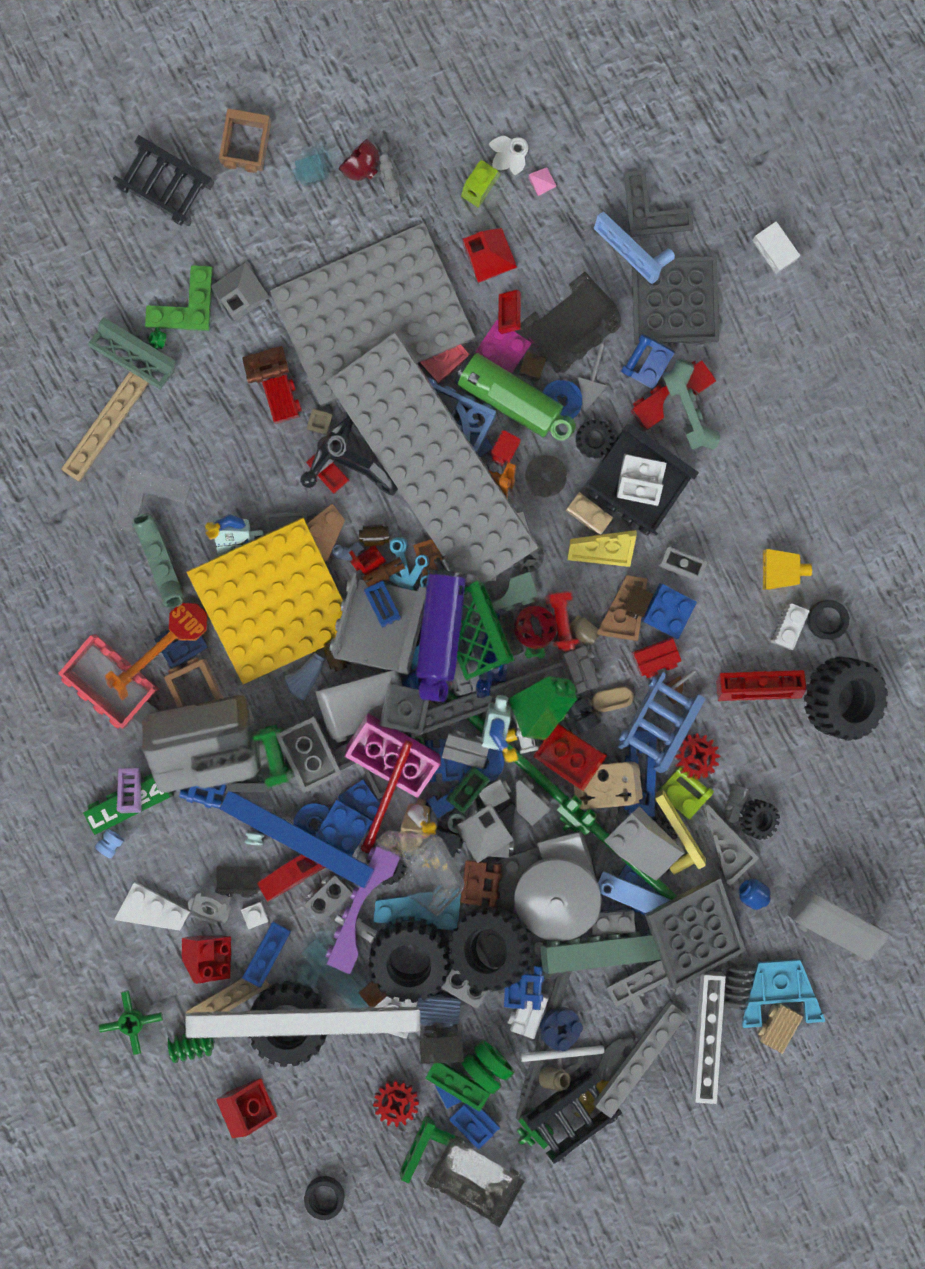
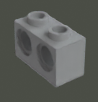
M337 873L333 876L328 874L321 881L323 886L318 891L314 888L306 896L305 906L322 923L353 893V889ZM338 884L341 887V892L338 894L332 893L330 885ZM318 898L323 899L326 906L324 908L316 907L315 900Z
M451 966L446 982L441 988L478 1009L488 991H480L474 994L467 985L469 981L453 982L452 976L460 973L459 971L454 972Z

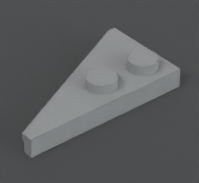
M707 804L703 808L726 883L731 886L759 857Z

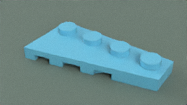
M462 888L376 900L373 922L388 923L391 921L394 924L397 918L403 917L404 921L408 920V916H413L416 921H420L421 918L426 919L428 925L433 923L437 926V929L453 930L458 928Z

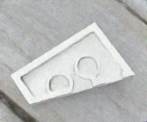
M134 882L114 920L180 931L191 910Z

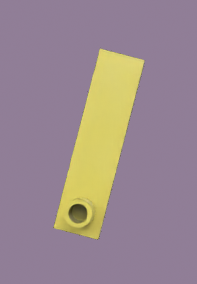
M661 789L656 792V801L688 851L687 854L681 856L670 867L671 872L675 875L693 864H696L698 869L706 866V858L665 791Z

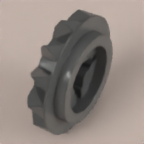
M538 544L539 548L530 554L536 560L528 559L525 564H522L524 559L522 558L513 566L524 573L537 570L544 559L542 547Z

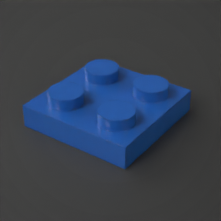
M659 583L641 621L675 639H679L697 602Z
M336 799L315 836L352 856L373 820Z

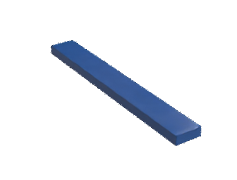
M228 791L220 807V810L362 888H366L375 870L373 867L235 792Z

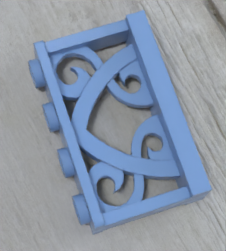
M426 377L436 392L459 400L456 411L459 414L462 425L458 426L469 442L470 432L480 433L473 447L478 454L496 418L494 408L486 403L481 405L474 402L475 399L469 395L464 394L461 396L449 386H444L443 388L437 385L435 380ZM464 407H466V408H468V409H470V410L466 413ZM474 414L483 415L485 422L481 427H470L469 424H476L479 421L473 419Z

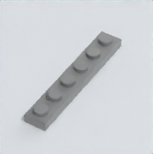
M668 1002L594 1101L593 1105L612 1118L687 1015Z

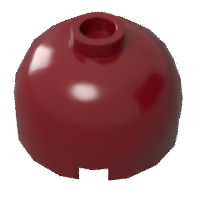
M367 138L343 161L338 169L350 180L362 181L366 177L370 180L378 172L376 169L379 163L378 150Z

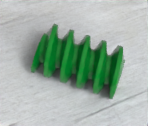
M183 1034L181 1041L177 1035L174 1037V1042H171L169 1037L167 1040L168 1052L173 1063H178L179 1058L183 1062L187 1060V1057L194 1060L196 1055L198 1058H202L204 1052L209 1057L214 1049L213 1037L188 1039L186 1034Z

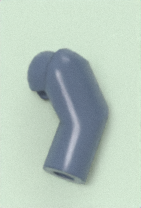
M358 541L350 548L336 544L332 549V553L337 559L350 561L353 559L349 554L351 550L355 555H358L364 548Z

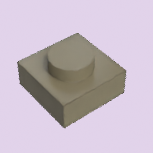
M312 409L306 429L327 435L333 414Z

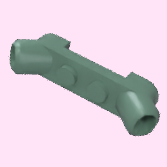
M678 359L672 371L662 374L671 397L679 394L691 424L683 428L691 449L694 450L703 446L713 450L720 442V434L718 431L700 424L703 417L699 408L695 409L692 402L696 401L692 389L687 390L686 388L694 366L687 360Z
M140 514L134 518L132 525L139 537L161 594L162 603L167 608L178 607L184 601V590L164 543L161 529L151 514Z

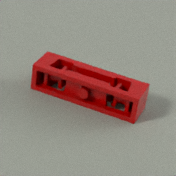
M804 670L720 673L716 680L718 701L802 699L807 690L805 689Z

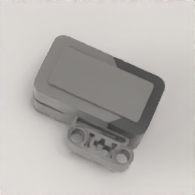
M235 695L196 705L147 715L142 721V748L160 792H170L193 786L208 788L254 777L261 768L259 740L254 741L253 738L257 735V729L250 706L243 695Z

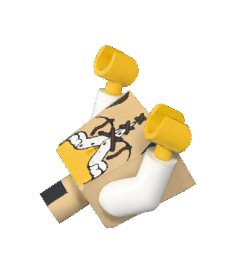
M423 799L417 800L416 804L410 803L407 806L401 825L403 851L420 853L421 856L424 855L426 864L433 866L439 863L438 857L435 852L428 853L429 848L426 842L428 836L436 835L434 830L436 825L434 822H430L428 802Z

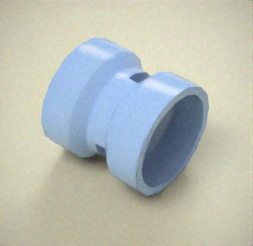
M107 829L103 834V839L98 841L94 847L104 856L112 858L116 853V848L122 845L124 839L116 832Z

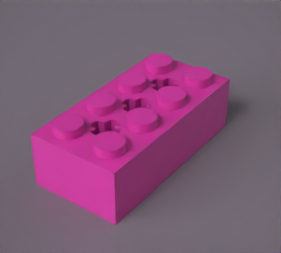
M367 713L347 744L344 756L389 781L404 742L406 740L411 741L413 745L396 786L418 798L438 769L441 755L397 729L379 726L380 720Z

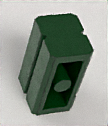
M471 766L445 800L464 814L490 779Z

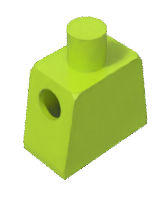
M480 160L465 182L461 197L479 208L500 177V172L483 160Z

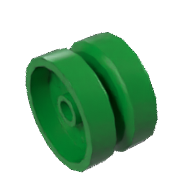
M481 1039L474 1047L476 1055L468 1053L461 1060V1063L481 1087L487 1092L495 1094L502 1087L500 1079L508 1081L515 1071L498 1050L487 1041Z

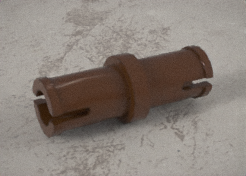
M400 557L384 566L382 564L379 565L378 569L365 576L363 575L362 578L366 582L367 587H370L384 579L386 581L389 580L390 576L406 568Z

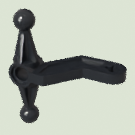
M347 412V417L318 441L317 452L310 471L304 472L300 478V482L304 487L311 488L316 485L317 475L336 460L338 463L365 475L386 494L393 496L398 490L392 479L374 462L346 449V441L353 425V421ZM331 442H332V444H333V449H332V450H331V448H330Z

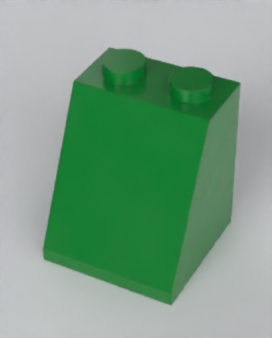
M548 676L509 698L511 708L524 738L545 740L549 737L577 700L576 688L570 680Z

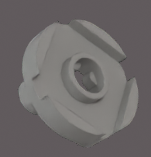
M200 887L198 891L192 894L188 902L189 910L192 908L195 911L194 916L208 924H217V921L226 922L231 912L229 897L210 891L206 887Z

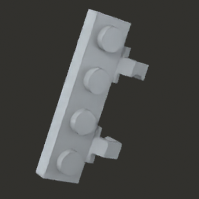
M658 960L612 983L606 988L616 1007L627 1002L628 1006L634 1004L639 1014L646 1010L640 999L644 996V993L662 983L666 985L669 981L662 961ZM681 986L673 989L675 994L683 991Z

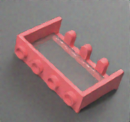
M96 634L89 636L58 673L65 685L68 687L73 686L78 691L77 695L85 701L89 700L94 704L93 708L99 714L108 716L110 718L109 722L118 729L126 728L144 703L148 702L159 690L155 684L141 672H138L126 686L128 696L122 701L119 698L118 692L113 687L111 689L108 687L104 676L110 670L118 676L123 671H127L132 665Z

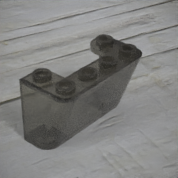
M583 272L568 284L572 294L540 319L535 311L521 322L522 332L544 358H547V363L556 373L566 372L571 364L585 357L591 348L600 345L606 336L616 332L620 327L621 318L617 305L586 272Z

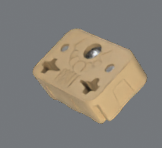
M632 761L601 764L584 791L574 786V793L582 802L579 808L593 809L629 806L639 803L643 796L639 765ZM604 773H609V777H604ZM626 792H631L632 795L630 797L622 794ZM586 795H587V796H591V797H595V798L589 800V799L586 798Z

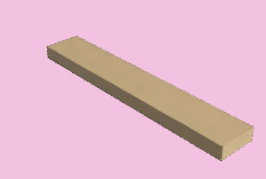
M129 372L61 470L80 482L149 383Z

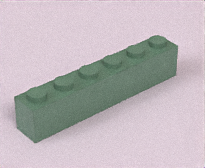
M647 929L648 932L640 933L639 930H635L634 933H628V935L620 936V933L608 934V937L600 938V935H592L587 937L588 940L574 938L563 943L550 940L547 941V945H540L542 971L548 974L661 959L650 929Z

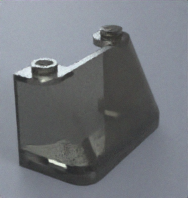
M457 1135L455 1138L450 1137L423 1181L434 1190L438 1188L441 1193L472 1209L500 1228L525 1182L520 1178L522 1174L513 1168L507 1170L466 1146L467 1141Z

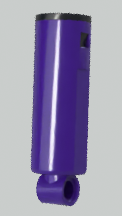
M428 570L416 671L418 678H424L419 687V695L422 700L445 701L448 695V684L446 681H453L455 678L466 575L462 573Z

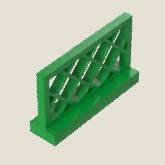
M480 581L471 583L464 590V595L471 592L473 600L470 607L463 605L469 611L465 621L461 620L463 626L459 634L457 660L467 681L505 663L508 664L515 661L486 587ZM473 611L479 613L481 617L478 626L468 623ZM467 625L476 628L473 640L463 637ZM480 631L486 632L489 637L486 646L476 642ZM462 639L471 643L467 654L460 652L459 645ZM475 645L484 648L480 660L471 657ZM488 650L495 652L498 661L492 664L484 662ZM469 659L479 662L476 671L469 674L466 666Z

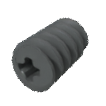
M733 963L736 966L729 968V971L733 972L734 975L727 976V979L732 981V984H725V987L730 989V992H724V996L728 997V1000H724V1005L734 1009L746 1010L743 1007L748 1006L749 1002L745 998H750V993L746 990L752 989V985L748 982L754 981V977L750 974L755 973L756 969L745 964Z

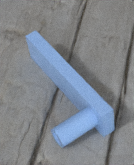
M604 211L597 216L594 230L651 284L658 280L662 267L675 259L673 251L669 248L652 258Z
M605 871L602 872L598 882L602 895L645 913L670 901V899Z

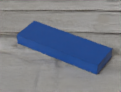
M272 922L242 979L261 988L291 931Z

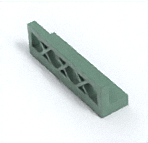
M104 317L99 322L97 333L88 342L89 347L160 390L174 373L176 361ZM100 337H103L109 341L110 346H101L96 342ZM122 349L126 351L128 357L117 356L115 350ZM140 360L144 362L146 368L138 369L133 365V361ZM158 371L164 377L159 382L152 377L151 372Z

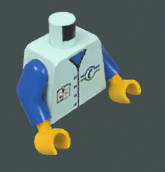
M231 514L223 518H214V524L207 522L205 528L208 530L205 534L210 539L215 538L218 556L264 535L263 530L251 531L249 520L241 519Z
M498 695L496 696L495 703H489L483 728L482 747L502 750L506 761L513 762L518 760L515 748L507 749L509 745L507 742L517 740L515 734L517 730L516 728L508 730L510 707L507 705L509 698Z

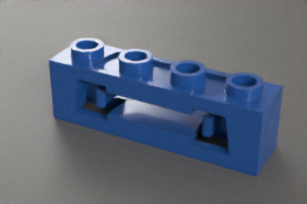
M647 730L635 731L633 735L635 738L645 744L649 742L650 747L655 750L657 749V736ZM628 744L629 756L625 755V762L632 761L638 764L636 748ZM648 755L645 756L644 788L647 791V804L645 803L646 793L642 792L643 796L639 803L623 806L624 810H627L628 815L640 806L649 816H654L656 770H654L656 762H654L655 759Z

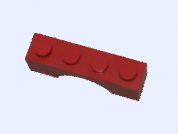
M695 360L691 362L694 370L686 386L687 390L692 389L693 394L696 396L716 382V379L702 360L698 363ZM659 385L650 391L651 396L646 400L641 397L633 403L634 408L631 410V413L644 431H647L664 418L663 404L666 397L670 394L667 386L662 388Z

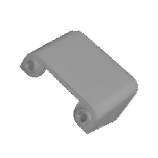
M388 671L316 691L317 700L330 740L335 739V743L348 740L347 736L355 734L367 713L380 720L388 684L403 686L400 672Z

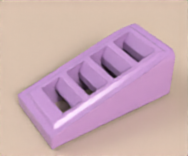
M118 768L117 811L120 813L141 812L140 768ZM135 775V779H124V776ZM124 784H134V788H124ZM124 793H134V796L125 797ZM125 802H134V805H125Z

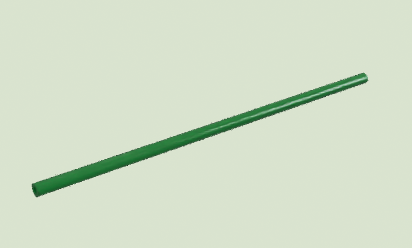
M448 689L447 702L459 699ZM478 715L466 718L483 734L484 720ZM509 744L507 749L510 750L513 747ZM516 750L518 760L513 761L560 804L564 799H569L567 795ZM578 808L582 814L585 813L582 809ZM594 821L590 831L621 858L605 842L610 834ZM621 858L660 895L670 900L677 897L660 879L654 880Z

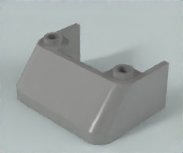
M805 886L801 889L788 913V916L797 922L796 927L805 932L810 929L853 953V958L862 963L864 960L869 961L890 936L889 933L874 923L872 925L815 894Z

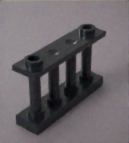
M138 135L134 143L138 147L137 151L139 153L123 180L114 175L113 180L117 184L116 188L126 194L129 191L172 216L171 220L176 224L182 226L184 223L190 226L191 222L185 215L201 189L203 190L205 187L211 190L214 185L213 179ZM151 155L157 159V164L143 188L139 190L131 185V182L145 158ZM170 166L175 169V175L160 201L151 197L149 193L163 169ZM187 176L193 180V186L177 212L168 207L167 204L181 180Z
M590 1067L570 1081L567 1089L557 1091L522 1117L531 1131L539 1130L551 1148L546 1154L553 1164L564 1160L567 1154L607 1124L615 1122L618 1116L622 1114L618 1108L612 1118L603 1112L591 1118L579 1100V1097L586 1091H589L595 1100L600 1095L596 1085L601 1080ZM569 1104H573L585 1122L576 1131L562 1113V1109ZM553 1116L556 1117L568 1135L559 1144L545 1126V1122Z

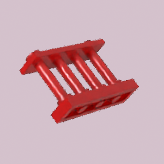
M571 591L545 596L546 604H551V607L554 608L559 641L552 642L553 646L558 647V650L574 649V644H579V639H571L566 609L568 601L572 600Z

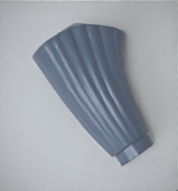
M314 653L298 670L284 675L289 692L301 700H305L321 672L325 659Z

